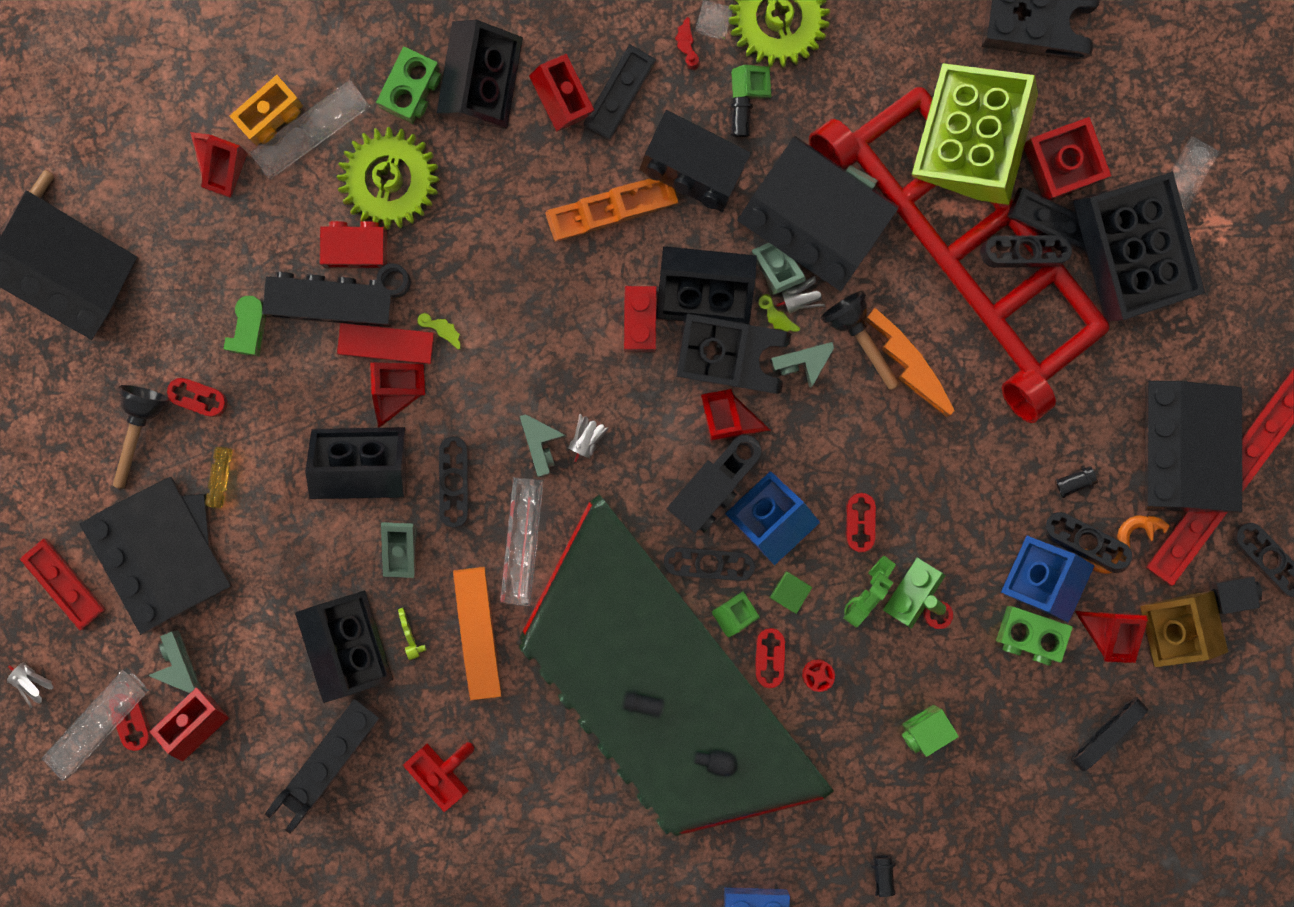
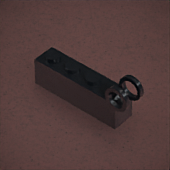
M394 263L384 265L378 271L377 279L369 280V285L356 284L357 279L338 277L337 282L325 281V276L307 274L306 279H294L293 273L275 272V277L266 276L262 314L274 318L392 328L394 298H401L409 292L411 277L402 266ZM393 272L401 273L403 275L402 285L396 290L387 289L385 286L386 277Z
M360 696L354 698L286 789L274 800L265 815L271 818L280 806L284 804L296 814L285 829L286 832L291 834L310 813L384 715Z

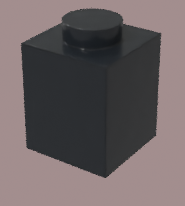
M1242 576L1209 582L1210 591H1214L1219 614L1260 608L1259 600H1262V589L1259 582H1255L1254 576Z

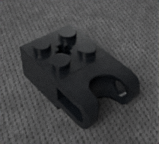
M988 0L981 47L1041 56L1046 54L1073 59H1086L1092 56L1093 42L1088 37L1076 34L1070 27L1069 18L1072 14H1089L1099 6L1100 0ZM1020 12L1025 18L1023 21L1018 20V15L1013 13Z
M684 314L674 376L775 394L782 393V380L764 374L759 365V357L762 351L769 346H788L791 342L792 334L782 330ZM710 341L715 343L714 347L719 348L718 355H712L711 360L706 358L707 354H704V346H709Z
M749 435L737 437L714 464L707 460L666 510L694 534L698 530L705 533L717 519L712 515L719 506L725 509L737 495L733 489L758 461L761 455L759 442ZM738 446H747L751 451V457L746 460L739 458L737 455Z

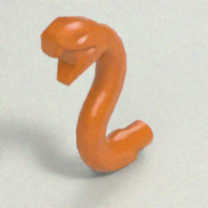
M1133 516L1124 521L1120 526L1117 540L1125 543L1131 549L1130 535L1133 530L1137 528L1145 529L1152 542L1154 540V532L1156 530H1163V533H1166L1169 529V524L1155 516ZM1118 551L1116 557L1111 562L1117 564L1118 561L1125 562L1122 559L1123 553ZM1083 558L1084 560L1095 565L1093 569L1094 571L1099 572L1101 574L1113 573Z

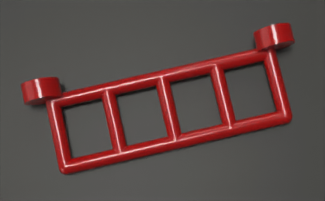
M915 87L853 133L845 124L836 119H830L809 135V145L845 170L850 165L852 166L858 162L869 176L878 180L876 183L878 189L887 199L899 206L896 212L1020 370L1002 384L1003 397L1011 410L1022 420L1028 423H1035L1053 409L1056 405V398L1047 381L1107 334L1110 327L1109 323L1063 264L1058 267H1041L993 305L961 264L960 260L1007 224L1016 236H1039L1040 234L1007 217L1013 202L1010 199L1009 205L990 202L996 210L947 246L914 204V202L937 185L915 178L902 188L871 149L870 143L918 109L927 121L933 100L928 91L923 87ZM1023 244L1033 256L1032 248L1027 244ZM1050 248V249L1047 250V251H1042V255H1043L1044 253H1046V252H1053V251H1052L1051 248ZM1051 283H1054L1087 326L1039 363L1005 319Z

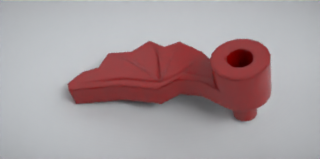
M687 17L683 21V25L677 27L678 34L675 40L678 43L677 48L687 55L685 58L687 67L695 70L700 66L698 55L692 50L694 40L691 34L690 18Z

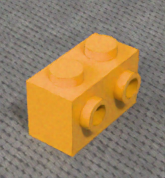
M276 75L229 116L244 134L258 146L260 143L266 144L277 134L276 129L284 122L288 124L299 116L301 112L299 109L303 107V104L280 77Z

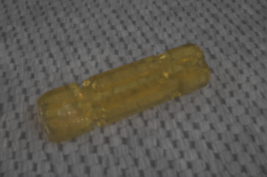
M218 446L214 449L213 459H215V464L211 466L208 483L210 493H207L205 501L208 507L222 508L224 505L225 496L223 491H226L230 470L228 461L231 462L232 449Z

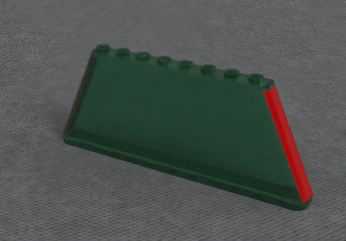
M598 494L589 501L520 635L523 643L519 645V648L529 660L535 658L542 668L538 672L548 685L556 684L561 691L558 697L568 710L574 707L581 718L577 721L588 735L593 732L600 740L597 747L607 760L613 757L620 768L616 771L627 785L633 782L640 792L636 796L647 810L652 807L659 815L656 822L666 835L672 832L675 836L823 800L834 792L832 787L602 496ZM634 689L637 690L638 694L659 699L663 698L664 705L660 719L635 712L629 715L628 711L622 710L626 691L632 692ZM716 749L730 752L738 760V769L730 777L712 775L710 772H706L705 766L693 764L695 752L709 754L710 750Z

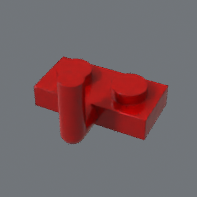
M466 742L444 762L427 743L407 760L403 766L441 810L445 812L469 791L453 771L474 752L475 748L472 743Z

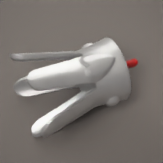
M815 276L798 286L782 291L784 302L778 303L776 306L779 307L786 304L789 314L803 308L825 307L824 304L806 305L822 299L819 291L798 295L816 282Z
M579 414L575 437L568 449L577 453L574 462H577L580 455L590 459L597 447L596 444L609 427L605 428L603 424H600L596 428L597 424L595 421H590L588 424V418L586 416L582 418V415Z
M21 663L15 669L10 665L8 666L12 673L7 678V682L19 690L30 708H32V705L24 692L34 702L38 704L42 702L39 690L31 681L47 689L54 688L50 680L36 674L25 663Z

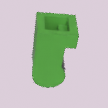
M244 296L237 301L235 313L238 320L234 338L225 337L224 350L260 357L266 316L262 314L263 302L254 296Z

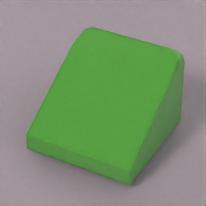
M742 65L732 69L733 97H748L750 99L771 98L770 67Z
M785 571L769 598L797 614L812 587Z
M744 591L712 611L714 618L727 637L737 634L760 618Z

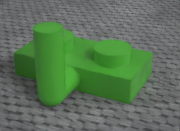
M916 558L883 611L911 629L925 608L937 615H943L946 611V606L933 595L945 578V575L919 558Z

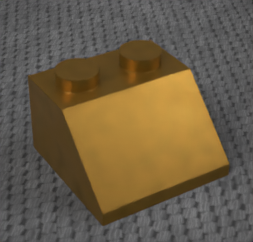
M1214 591L1180 596L1140 606L1142 615H1146L1148 619L1145 629L1154 667L1211 660L1228 653Z

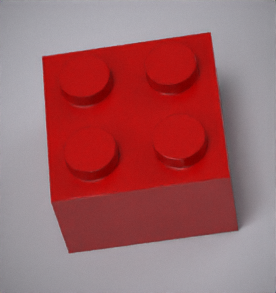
M1090 117L1035 136L1025 142L1024 150L1042 197L1050 201L1111 177Z

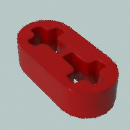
M176 378L168 385L167 395L169 400L180 407L209 417L220 416L227 408L226 396L217 389L186 378ZM185 383L187 384L186 390L195 393L193 399L183 397L179 401V394L175 393L177 387L182 388ZM213 394H215V400L220 402L219 407H212L211 411H208V405L199 402L201 396L212 398Z
M857 493L852 495L846 504V543L853 551L866 552L875 543L876 506L875 501L870 495ZM858 498H863V502L869 504V510L863 512V521H858V511L852 509V505L858 503ZM858 524H863V534L869 535V541L863 542V547H858V543L852 541V535L858 534Z
M765 628L760 631L756 639L755 676L763 687L775 688L780 685L784 677L785 639L777 629ZM768 633H773L774 638L779 640V645L773 647V656H767L768 648L766 645H762V639H767ZM767 660H773L772 668L774 671H778V677H773L772 682L768 683L766 678L761 676V671L767 669Z
M129 691L114 696L111 700L110 711L123 746L132 751L141 750L148 746L152 738L149 732L151 728L139 696ZM123 697L126 702L132 701L133 707L129 709L131 720H129L126 711L119 710V705L123 703ZM132 722L137 732L142 731L144 737L139 739V745L136 740L130 741L129 735L133 733Z

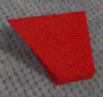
M190 132L202 176L201 187L230 198L248 153L240 145L216 136Z
M370 363L371 393L378 428H380L417 398L425 395L424 364Z
M732 389L701 395L710 442L771 431L733 394Z
M1075 611L1103 655L1105 662L1136 663L1148 621L1146 615Z

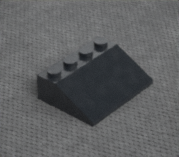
M794 136L737 221L841 292L899 206L797 136Z
M1173 171L1073 200L1102 310L1107 321L1126 320L1205 293Z
M25 190L0 230V288L92 340L110 312L137 256Z
M1148 380L1145 386V511L1242 513V387L1188 381Z
M168 477L80 523L84 534L140 635L158 629L232 586L212 548L208 545L172 477Z

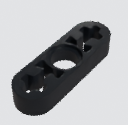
M1059 235L994 236L986 241L980 250L982 261L992 268L1058 267L1066 262L1072 254L1070 242ZM1020 244H1027L1032 248V259H1025L1020 255ZM1054 245L1056 250L1061 251L1058 257L1054 252H1046L1042 255V251H1047ZM996 246L998 251H1007L1010 248V252L1003 253L997 258L996 253H991L990 249Z
M455 436L444 439L439 447V515L441 521L446 526L452 528L464 525L469 517V450L466 442ZM451 442H456L457 447L463 450L462 454H457L456 464L463 463V470L458 468L445 470V463L452 465L451 455L445 453L446 448L451 447ZM451 473H458L463 479V485L458 491H450L445 485L446 477ZM445 494L449 496H460L463 494V501L457 500V509L463 511V516L457 517V522L452 523L451 517H446V511L452 508V500L445 501Z
M1063 512L1052 514L1046 522L1045 533L1052 542L1113 573H1121L1129 567L1132 560V551L1125 543ZM1062 521L1066 523L1065 529L1071 533L1074 532V528L1079 529L1075 535L1074 542L1069 541L1071 534L1065 531L1060 532L1059 535L1054 533L1055 527L1052 524L1058 525ZM1084 535H1092L1097 540V547L1093 550H1085L1080 546L1079 539ZM1103 542L1108 544L1106 551L1115 554L1117 550L1123 553L1122 559L1125 562L1118 561L1117 564L1112 563V556L1106 552L1103 553L1102 558L1097 556L1102 549Z
M1243 523L1237 526L1233 532V541L1238 549L1281 594L1294 597V588H1287L1289 581L1285 576L1278 575L1277 578L1275 577V574L1284 571L1289 577H1294V561L1258 524ZM1244 530L1255 532L1253 539L1258 545H1263L1264 542L1267 545L1258 550L1253 543L1244 544ZM1268 551H1274L1279 558L1278 565L1273 569H1268L1263 564V556Z
M675 547L670 549L664 557L666 570L676 576L745 581L753 575L755 570L753 559L748 554L739 552ZM676 552L682 553V558L692 559L691 553H698L695 560L696 573L689 572L690 565H681L680 570H674V565L669 564V558L675 557ZM705 555H713L717 558L718 568L715 572L705 573L700 568V561ZM722 556H729L727 563H737L738 558H744V563L749 564V571H743L742 576H737L736 570L726 569L728 575H721L724 564Z
M1138 697L1128 701L1074 753L1071 758L1073 763L1082 772L1091 768L1145 716L1148 708Z

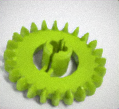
M735 0L739 5H729V11L737 16L730 17L728 23L738 26L731 31V35L742 37L737 42V46H748L746 56L756 52L757 63H760L765 57L768 58L769 67L773 66L776 59L779 60L781 67H785L788 58L793 64L797 65L799 54L803 58L808 59L810 54L807 48L818 50L819 45L815 39L824 40L826 38V34L819 29L828 28L830 25L828 21L821 19L830 14V9L820 8L827 0H793L801 10L802 21L797 31L792 34L789 27L793 20L794 7L788 0H767L765 24L770 30L779 33L781 39L766 35L757 24V9L764 0ZM775 7L781 14L785 13L784 21L780 20L778 16L773 17Z
M387 127L386 134L382 137L379 130L375 128L374 139L372 140L365 133H362L364 144L361 145L356 141H352L356 152L344 151V155L350 160L349 163H338L339 167L346 171L345 174L336 176L339 181L346 183V185L339 187L338 191L343 194H349L343 199V204H355L350 210L352 215L362 212L361 222L368 221L370 218H372V222H378L379 224L383 221L386 230L390 229L392 221H395L398 228H402L404 218L413 224V213L424 216L425 213L421 206L433 205L427 196L438 193L436 189L431 187V184L440 181L439 177L431 175L432 172L438 169V165L428 164L434 154L432 152L422 154L426 148V143L421 142L415 146V134H411L405 140L403 129H400L396 137H394L392 129ZM388 157L387 162L384 161L377 164L372 171L373 182L379 188L376 198L368 190L366 184L367 172L375 161ZM400 160H402L409 167L411 183L403 196L389 201L390 194L396 193L403 185V176L398 169ZM390 171L394 179L388 180L385 184L381 176L387 175Z

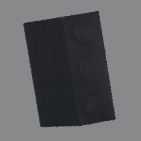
M477 19L452 21L436 113L462 122L507 128L523 37Z
M666 110L645 152L639 171L645 173L652 180L660 181L674 188L680 194L688 195L702 202L707 208L716 209L723 213L739 183L751 152Z
M663 246L656 318L683 321L684 314H691L750 325L757 255Z
M405 427L311 429L305 469L309 498L359 499L404 497L406 486Z
M365 590L295 612L323 703L393 680Z

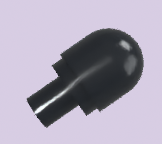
M718 749L710 750L709 754L695 752L693 764L705 766L706 772H710L712 775L730 777L738 769V760L730 752Z

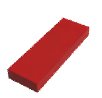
M340 323L337 354L431 364L435 334L433 332Z
M42 539L20 558L21 562L80 631L84 630L106 611L105 607L47 539Z

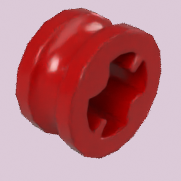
M943 601L941 602L946 606V618L942 617L944 620L942 623L938 624L936 619L930 618V612L932 611L925 608L923 611L925 622L935 629L946 628L953 620L952 608Z

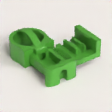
M884 555L868 572L873 578L870 581L872 587L869 591L865 589L859 597L849 600L844 609L845 616L843 619L855 628L864 621L880 600L884 599L893 582L888 577L894 569L895 563Z

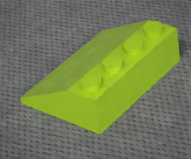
M943 63L912 176L976 200L1009 205L1038 97L1035 75Z

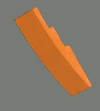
M646 179L612 188L609 192L586 197L576 203L549 209L545 214L554 242H558L671 207L679 202L674 188L660 181Z
M874 308L864 321L888 339L881 350L905 368L897 379L945 417L951 416L955 410L940 381L926 360L900 329Z
M485 567L453 570L470 701L501 697L502 691L497 664L498 657Z

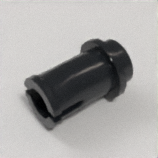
M748 97L731 98V104H728V108L731 109L730 136L749 137L750 109L753 108V104H750V98Z
M1081 466V470L1055 480L1062 498L1087 487L1093 489V485L1097 484L1098 480L1091 466L1086 468Z
M633 689L632 692L626 691L622 710L628 711L629 715L635 712L660 719L664 699L638 694L637 690Z
M891 855L874 856L873 862L870 865L874 869L875 896H894L896 893L894 890L893 867L896 866V862L892 861Z

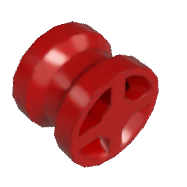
M815 659L805 665L802 678L803 682L811 690L824 692L832 687L835 681V672L832 666L824 660Z

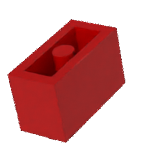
M567 53L539 65L529 75L556 132L583 121L594 111Z
M331 221L329 226H320V265L324 268H382L387 264V231L384 227H379L378 222L364 221L360 222V227H348V222Z
M625 286L624 352L656 353V286Z
M196 687L149 732L169 755L183 762L229 717L210 695Z

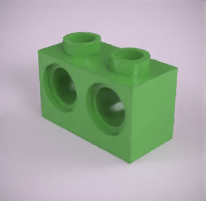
M403 46L376 101L379 108L411 124H414L416 118L421 119L428 106V101H425L430 89L436 90L442 74L439 73L440 67L438 63ZM421 66L426 69V74L423 78L416 80L410 77V73L415 67ZM403 94H408L412 96L411 104L405 108L398 107L397 99Z
M1007 606L996 642L1004 644L1002 649L1004 651L1021 656L1023 650L1034 654L1032 660L1051 666L1052 660L1062 662L1073 626L1013 606ZM1017 623H1021L1025 628V635L1019 641H1015L1011 636V629ZM1051 633L1055 638V645L1051 650L1045 651L1041 646V639L1045 634Z
M934 704L902 724L906 732L901 735L909 748L915 754L920 752L925 757L959 737L943 710Z

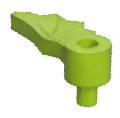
M762 294L759 297V306L767 309L768 322L773 324L774 329H781L787 332L790 330L793 332L800 331V327L791 321L783 311L775 308L772 297L769 294Z
M427 313L419 315L417 324L421 328L436 330L439 337L447 340L457 350L460 349V342L458 340L460 334L455 330L454 324L448 323L446 319L431 321V317Z
M402 607L398 609L399 618L405 637L410 645L405 647L408 659L412 660L420 657L419 653L427 649L425 645L417 647L405 610Z

